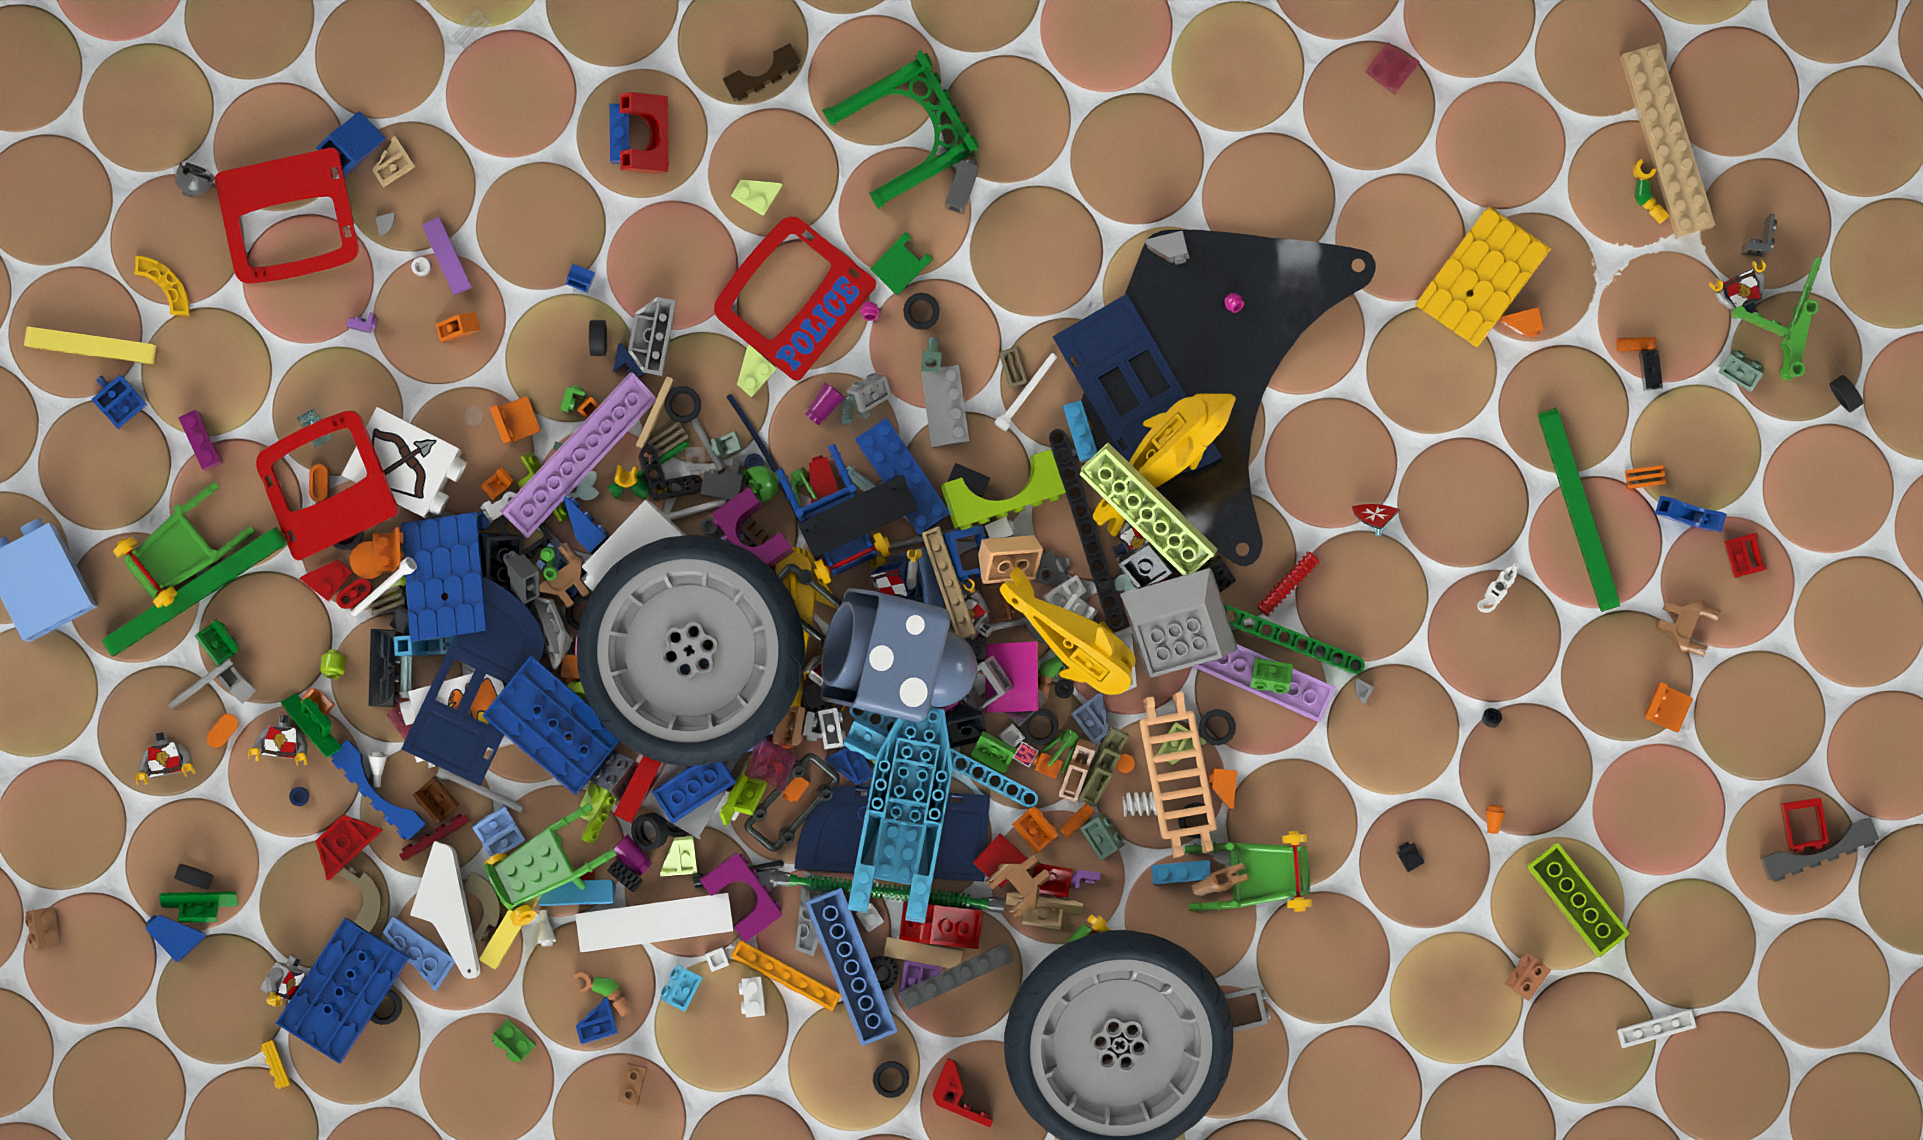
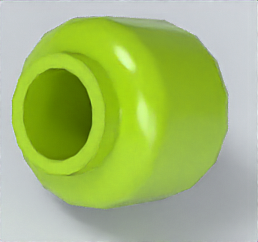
M331 649L328 653L322 655L320 671L326 678L338 679L345 673L346 657L339 650Z

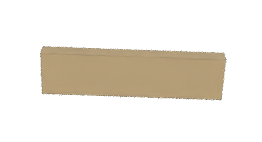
M666 376L636 443L637 448L642 449L646 446L662 411L665 398L674 384V379Z
M887 937L884 956L945 968H952L960 964L963 951L890 937Z

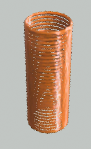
M1656 337L1617 338V352L1656 350Z
M1085 803L1059 830L1069 839L1084 822L1091 818L1090 816L1095 811Z

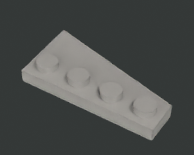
M807 871L803 872V878H809V875H812V879H814L815 874ZM802 885L795 950L814 956L819 939L804 901L826 893L828 888L823 892V888L817 891L818 887H816L814 891L813 886H811V890H808V886Z

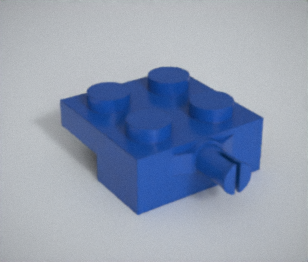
M121 374L111 383H108L102 375L96 379L103 389L91 400L118 430L148 405Z

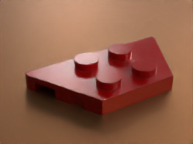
M343 814L315 840L326 880L330 881L372 842L383 829Z

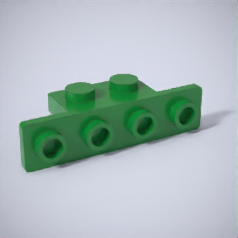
M295 693L281 702V706L325 758L341 750V745L331 735L332 723L330 718L322 714L315 701L312 702L309 697L302 700Z
M231 891L167 892L159 894L162 908H179V923L217 922L219 907L238 906L237 893Z

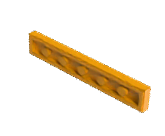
M739 940L731 955L734 959L831 1011L834 1010L841 997L839 992L742 940Z

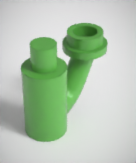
M547 546L541 551L540 555L544 561H547V567L543 572L544 577L552 581L558 576V570L555 568L554 562L556 549L553 546Z

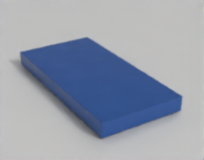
M724 761L709 765L690 766L651 792L673 824L737 783Z

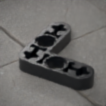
M651 446L642 448L638 458L648 493L653 500L660 501L692 495L701 490L703 479L699 475H688L665 480L656 450ZM646 452L648 455H652L650 458V465H648V457H644ZM648 470H656L658 476L656 478L649 476ZM692 481H694V483H698V485H697L696 488H695L694 485H689V484H690ZM674 483L679 484L681 491L675 492L672 490L671 485ZM656 487L658 490H663L660 495L658 492H654Z

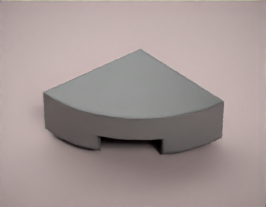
M394 213L375 217L379 236L385 235L392 228L395 221Z
M1357 678L1355 681L1356 695L1360 701L1366 704L1374 686Z

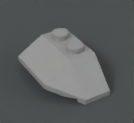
M656 297L635 313L628 351L643 373L659 376L663 374L674 323L676 300Z
M539 596L531 600L530 612L542 631L544 647L553 670H555L567 654L571 642H573V634L567 627L566 616L562 614L553 599Z

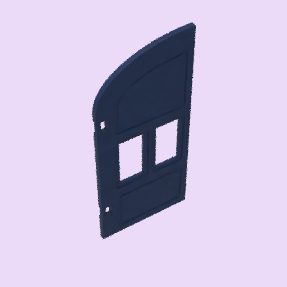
M1127 294L1052 336L1119 453L1128 462L1144 437L1151 430L1146 428L1143 422L1160 413H1166L1179 400L1187 398ZM1147 349L1170 387L1152 399L1148 396L1128 361ZM1075 356L1079 366L1075 367L1070 357ZM1116 367H1119L1140 403V406L1122 416L1118 413L1099 380L1100 376ZM1121 438L1127 446L1124 450L1118 441ZM1213 441L1207 446L1196 469L1222 458ZM1187 467L1186 469H1184V470H1183L1182 472H1180L1179 474L1186 473V472L1193 471V470H1191L1189 467Z
M484 576L483 586L487 630L454 636L401 748L405 752L478 786H481L504 737L490 723L486 724L467 715L483 679L488 674L508 684L530 656L539 662L544 650L542 631L527 607L509 591ZM454 659L475 668L457 709L435 700ZM487 748L492 749L488 759L483 758Z
M840 786L833 789V797L828 801H822L804 824L797 846L794 869L855 872L864 821L858 818L857 812L860 807L867 806L871 787ZM856 791L867 792V797L855 796ZM948 793L934 879L984 882L985 874L973 862L987 848L990 795ZM951 798H963V803H952ZM862 808L859 812L862 819H865L867 808Z

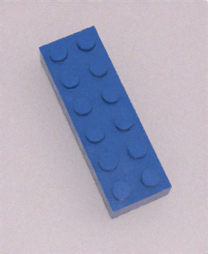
M887 418L855 438L856 443L883 483L901 474L904 475L907 481L906 484L918 507L917 510L905 516L918 536L950 516L949 510Z

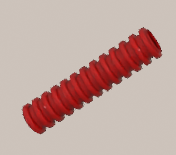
M1307 551V555L1302 556V560L1298 561V565L1295 564L1294 569H1290V573H1286V577H1283L1282 581L1277 583L1278 586H1274V590H1270V594L1261 600V604H1257V608L1265 616L1269 617L1270 612H1274V608H1278V604L1283 602V598L1286 599V595H1290V591H1294V587L1298 586L1300 581H1303L1302 578H1306L1308 576L1307 573H1311V569H1315V565L1320 563L1313 553Z

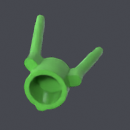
M804 467L792 472L791 476L793 479L790 482L793 486L794 494H797L796 498L800 507L802 508L797 485L799 487L806 486L813 499L817 500L809 484V472H806Z
M1069 728L1065 732L1062 731L1057 738L1042 750L1045 753L1058 741L1062 743V746L1052 757L1048 766H1051L1065 747H1071L1061 770V773H1065L1075 751L1077 741L1080 738L1075 732Z

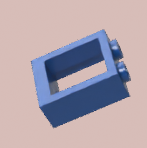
M983 525L943 534L960 582L971 579L972 575H977V578H980V568L963 571L955 540L975 536L979 552L982 539H986Z

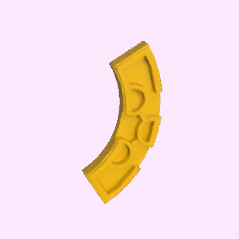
M136 255L134 274L153 280L163 289L169 302L170 315L190 316L188 296L179 278L162 263L148 257Z

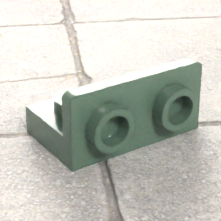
M1732 349L1718 373L1752 392L1764 374L1765 368L1759 361H1752L1747 358L1744 352Z
M1105 813L1080 828L1100 861L1124 846L1122 836L1116 832L1112 826L1111 819Z

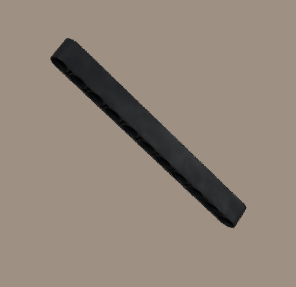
M1055 429L1049 436L1051 449L1106 623L1110 629L1118 630L1124 623L1120 604L1067 436L1063 430ZM1059 433L1063 436V441L1055 443L1052 440V436ZM1066 452L1069 455V459L1064 462L1060 461L1058 454ZM1072 470L1075 477L1067 480L1064 477V472ZM1072 488L1080 490L1078 498L1070 496L1069 492ZM1082 506L1086 509V514L1078 516L1075 513V509ZM1085 524L1090 525L1092 528V532L1088 535L1083 534L1081 531V527ZM1089 543L1097 545L1098 550L1095 553H1090L1087 550ZM1095 561L1103 563L1101 571L1093 569L1092 565ZM1102 579L1109 582V587L1105 590L1098 586V582ZM1106 598L1114 599V607L1107 608L1104 605ZM1118 616L1121 620L1120 625L1112 626L1110 618Z

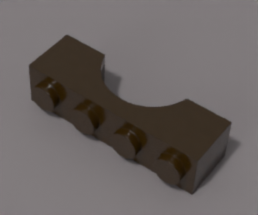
M789 43L773 52L772 66L763 75L749 76L738 70L723 78V82L733 101L738 100L741 102L749 97L748 94L755 91V93L764 90L766 88L765 85L772 82V84L781 81L783 75L796 73L799 71L801 63Z

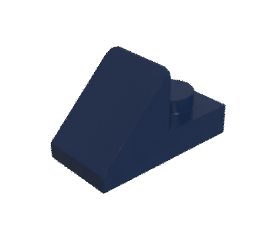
M622 343L618 344L613 372L615 373L628 365L629 367L626 368L628 373H634L638 379L644 376L628 351Z

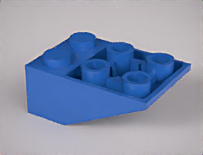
M359 111L329 134L316 149H337L341 158L343 175L347 177L386 138Z
M565 496L564 501L575 537L593 555L608 539L606 536L608 532L600 524L596 526L593 523L595 519L586 510L582 512L579 509L581 505L573 497L569 499Z

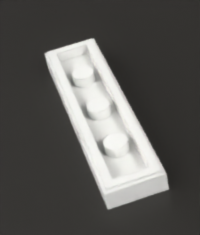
M1688 1009L1616 1030L1621 1047L1626 1048L1697 1028L1692 1009Z

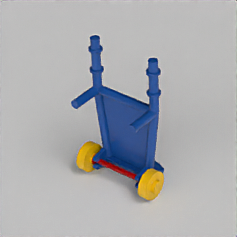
M835 444L828 446L832 455L830 457H833L840 472L839 475L842 476L846 487L802 508L796 498L797 494H794L787 479L789 476H786L783 468L776 470L779 478L778 482H781L787 495L786 500L789 499L800 522L857 495L856 486L853 484L848 473L849 469H846L840 456L841 452H838ZM870 532L822 554L821 557L826 565L824 566L821 559L814 562L817 568L814 569L817 579H822L824 585L832 582L829 574H832L834 577L877 557V552L879 551L883 558L889 556L888 548L891 546L887 537L883 538L880 532L873 535L875 543H873Z

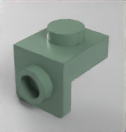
M736 431L720 438L711 439V450L717 457L725 458L743 450L738 432Z

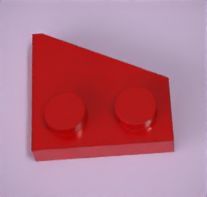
M336 560L301 576L299 579L329 602L353 572L339 560Z

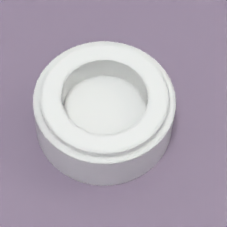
M417 257L413 260L411 268L417 276L423 277L431 271V264L428 259Z

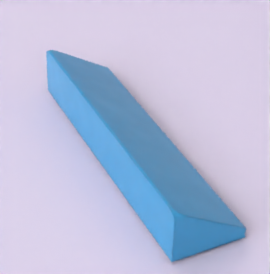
M611 879L582 880L586 884V888L580 890L571 881L542 894L539 899V906L614 903L616 886Z

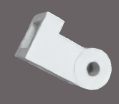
M507 492L502 499L494 504H491L490 501L482 504L481 510L490 524L503 515L500 511L516 493Z

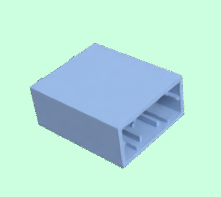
M41 518L22 526L20 530L23 537L11 543L7 536L0 538V598L22 640L32 642L98 607L56 525L51 523L44 525Z

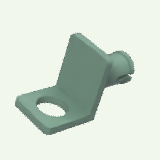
M930 337L927 339V351H922L921 372L940 373L942 352H938L939 339Z

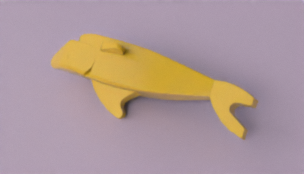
M1196 394L1179 400L1166 413H1160L1145 420L1143 425L1151 430L1144 437L1129 463L1155 488L1167 482L1187 467L1191 470L1196 469L1207 446L1212 443L1226 426L1236 400L1235 396L1232 394ZM1104 498L1099 502L1093 514V519L1100 526L1110 519L1107 530L1114 537L1122 528L1125 520Z

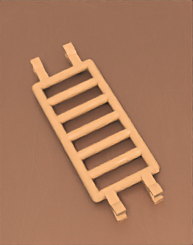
M1183 692L1172 695L1177 712L1174 714L1156 716L1154 696L1145 698L1143 704L1146 709L1147 718L1140 720L1161 837L1163 839H1171L1173 858L1184 856L1180 837L1200 834L1202 852L1208 853L1213 851L1209 832L1216 831L1217 829L1196 717L1193 711H1186ZM1184 719L1189 721L1190 730L1151 737L1149 735L1148 725ZM1192 738L1194 749L1153 755L1151 744ZM1196 757L1198 768L1157 774L1155 763ZM1198 775L1200 777L1201 787L1166 793L1160 792L1159 782ZM1203 794L1205 806L1164 812L1162 801ZM1207 814L1208 825L1168 831L1166 823L1168 819Z

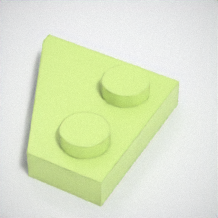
M740 180L731 197L764 217L783 185L773 182Z
M748 345L737 385L752 398L777 368L752 346Z
M1174 722L1168 734L1188 731V729ZM1200 737V742L1202 746L1206 743V741ZM1192 738L1163 742L1156 755L1194 749ZM1181 759L1165 762L1169 763L1170 765H1173Z
M674 837L660 876L698 873L694 837Z

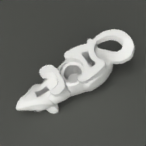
M1519 562L1507 567L1497 577L1498 579L1489 585L1485 592V599L1477 603L1479 611L1488 613L1496 608L1497 604L1507 594V589L1514 583L1520 565ZM1485 605H1494L1489 609L1484 608Z

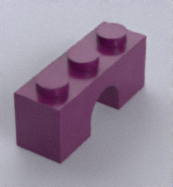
M195 409L178 417L202 470L207 471L222 464L220 455L206 431L207 427L200 412Z

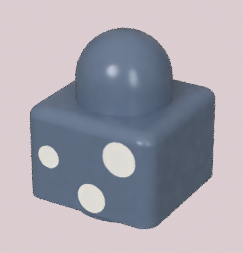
M848 588L844 594L842 605L837 609L831 620L823 646L821 699L912 722H922L928 716L930 706L945 707L953 705L962 700L971 691L977 678V659L972 647L964 638L948 631L951 619L949 612L945 608L881 592Z

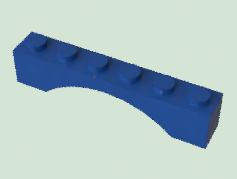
M346 740L341 745V750L331 755L333 758L331 762L338 769L342 768L346 772L344 776L351 783L355 782L359 786L357 790L364 797L368 796L372 800L370 804L377 811L381 810L385 814L383 818L390 825L394 824L398 828L396 832L404 840L406 838L411 840L427 825L415 810L398 807L377 793L366 775L363 754L350 740Z

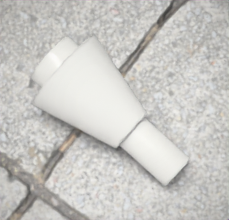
M373 751L372 755H368L373 774V787H381V775L387 755H384L382 751Z
M547 910L539 911L541 923L537 943L543 947L551 946L556 941V938L548 922Z

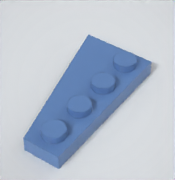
M393 916L382 933L398 950L410 957L408 962L419 971L423 979H426L431 988L436 992L455 964L453 957L402 920Z

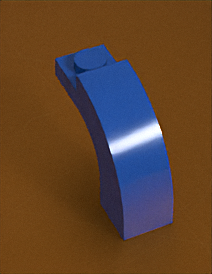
M1661 495L1655 514L1666 519L1711 532H1722L1727 516L1726 513L1700 508L1678 499Z

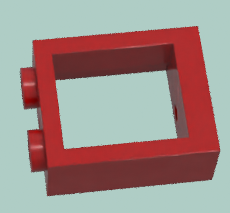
M1821 797L1780 804L1788 849H1793L1795 853L1805 851V847L1812 846L1813 849L1824 848V844L1829 843ZM1815 806L1820 839L1794 843L1788 811Z

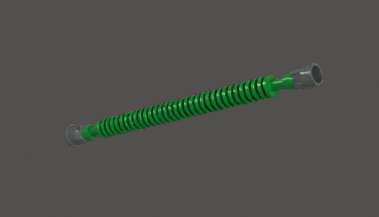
M775 869V872L770 874V883L773 884V888H776V886L805 885L808 886V890H811V886H813L814 891L816 887H818L817 891L823 888V892L826 891V888H828L827 892L831 891V889L833 891L842 888L843 893L845 894L847 891L848 895H850L852 880L850 879L847 883V879H844L842 882V878H839L837 882V878H834V881H832V877H829V881H827L825 876L824 880H822V876H819L818 880L817 875H814V879H812V875H809V878H802L789 872L778 871V869ZM874 882L871 894L873 898H875V894H877V898H880V895H882V899H885V895H887V899H890V896H892V900H895L896 896L898 901L902 897L901 901H904L906 898V902H908L911 887L908 886V890H906V886H903L902 890L900 885L896 889V885H893V888H891V884H888V888H886L884 883L883 887H881V883H878L877 887ZM934 889L932 893L930 891L929 902L931 901V905H934L936 901V905H939V902H941V906H944V902H946L948 907L949 903H951V907H954L955 903L956 908H959V904H961V908H964V905H966L965 909H969V905L997 913H1003L1005 898L981 897V899L970 898V894H967V897H965V893H962V897H960L959 892L955 896V892H952V895H950L951 892L947 891V895H945L946 891H942V894L941 890H938L937 894Z

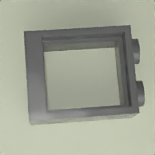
M965 159V161L960 160L945 202L946 209L964 214L979 172L978 166L975 165L976 162Z

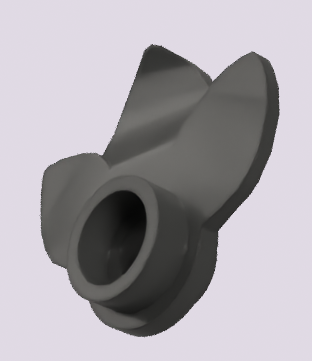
M1052 550L1045 553L1041 558V566L1038 567L1036 578L1043 584L1051 583L1054 586L1062 584L1070 579L1064 573L1069 567L1070 558L1064 556L1055 557ZM1048 571V576L1043 577L1042 572Z

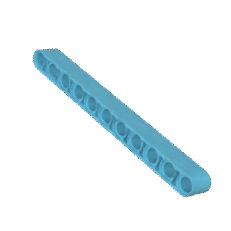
M850 707V713L855 719L889 734L887 726L890 723L896 722V719L890 716L879 714L881 722L874 725L870 722V717L877 713L864 711L862 715L857 716L853 713V708ZM950 748L952 767L957 772L1029 808L1036 805L1038 796L1031 789ZM958 758L966 760L965 768L959 769L956 767L955 762ZM975 767L983 769L984 774L982 777L976 778L973 776L972 771ZM995 775L1001 779V783L997 787L992 786L989 782L990 778ZM1011 784L1018 788L1017 794L1013 796L1009 795L1006 790ZM1027 793L1033 794L1035 797L1034 803L1026 804L1024 796Z

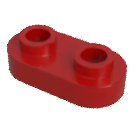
M366 579L354 581L338 593L336 597L338 606L343 609H351L371 594V583ZM361 585L366 587L364 592L359 591ZM349 596L350 602L344 603V597Z

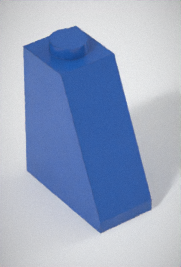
M154 915L147 921L148 926L145 928L175 962H180L208 936L200 930L179 923L164 915Z

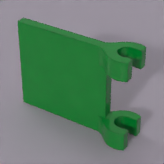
M907 232L903 233L896 243L870 268L897 296L933 260L929 254H926L919 261L904 246L912 238Z

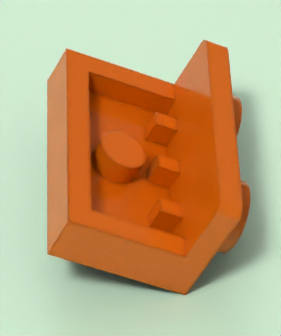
M1035 806L1031 807L1012 823L1036 854L1058 836L1055 827L1048 823L1043 813Z

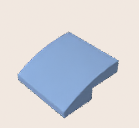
M505 806L472 825L473 830L490 857L506 853L526 840Z

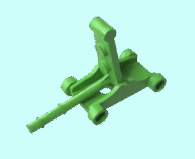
M1818 257L1814 258L1813 264L1810 267L1811 270L1803 286L1804 289L1799 303L1793 309V319L1787 328L1781 326V323L1776 320L1770 319L1769 321L1764 319V316L1760 313L1747 312L1743 306L1732 309L1730 313L1734 319H1743L1782 337L1780 347L1783 350L1784 358L1783 367L1780 369L1779 374L1783 380H1791L1794 377L1802 376L1805 372L1802 358L1812 315L1816 314L1819 309V305L1815 300H1808L1822 259Z

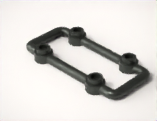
M787 564L778 575L783 582L792 571L797 575L799 583L810 585L836 607L839 608L842 605V601L813 579L814 576L810 570L801 569L795 564ZM801 618L803 630L818 641L819 647L823 649L826 635H822Z
M808 753L800 761H793L790 764V772L761 804L757 805L753 815L744 824L746 832L770 851H778L784 844L793 842L795 831L822 801H828L833 797V789L840 780L839 774L813 753ZM809 761H812L828 774L832 780L828 784H822L818 787L816 798L790 827H784L779 831V839L773 844L754 829L752 825L756 820H763L767 816L766 809L795 777L799 778L804 775L805 766Z

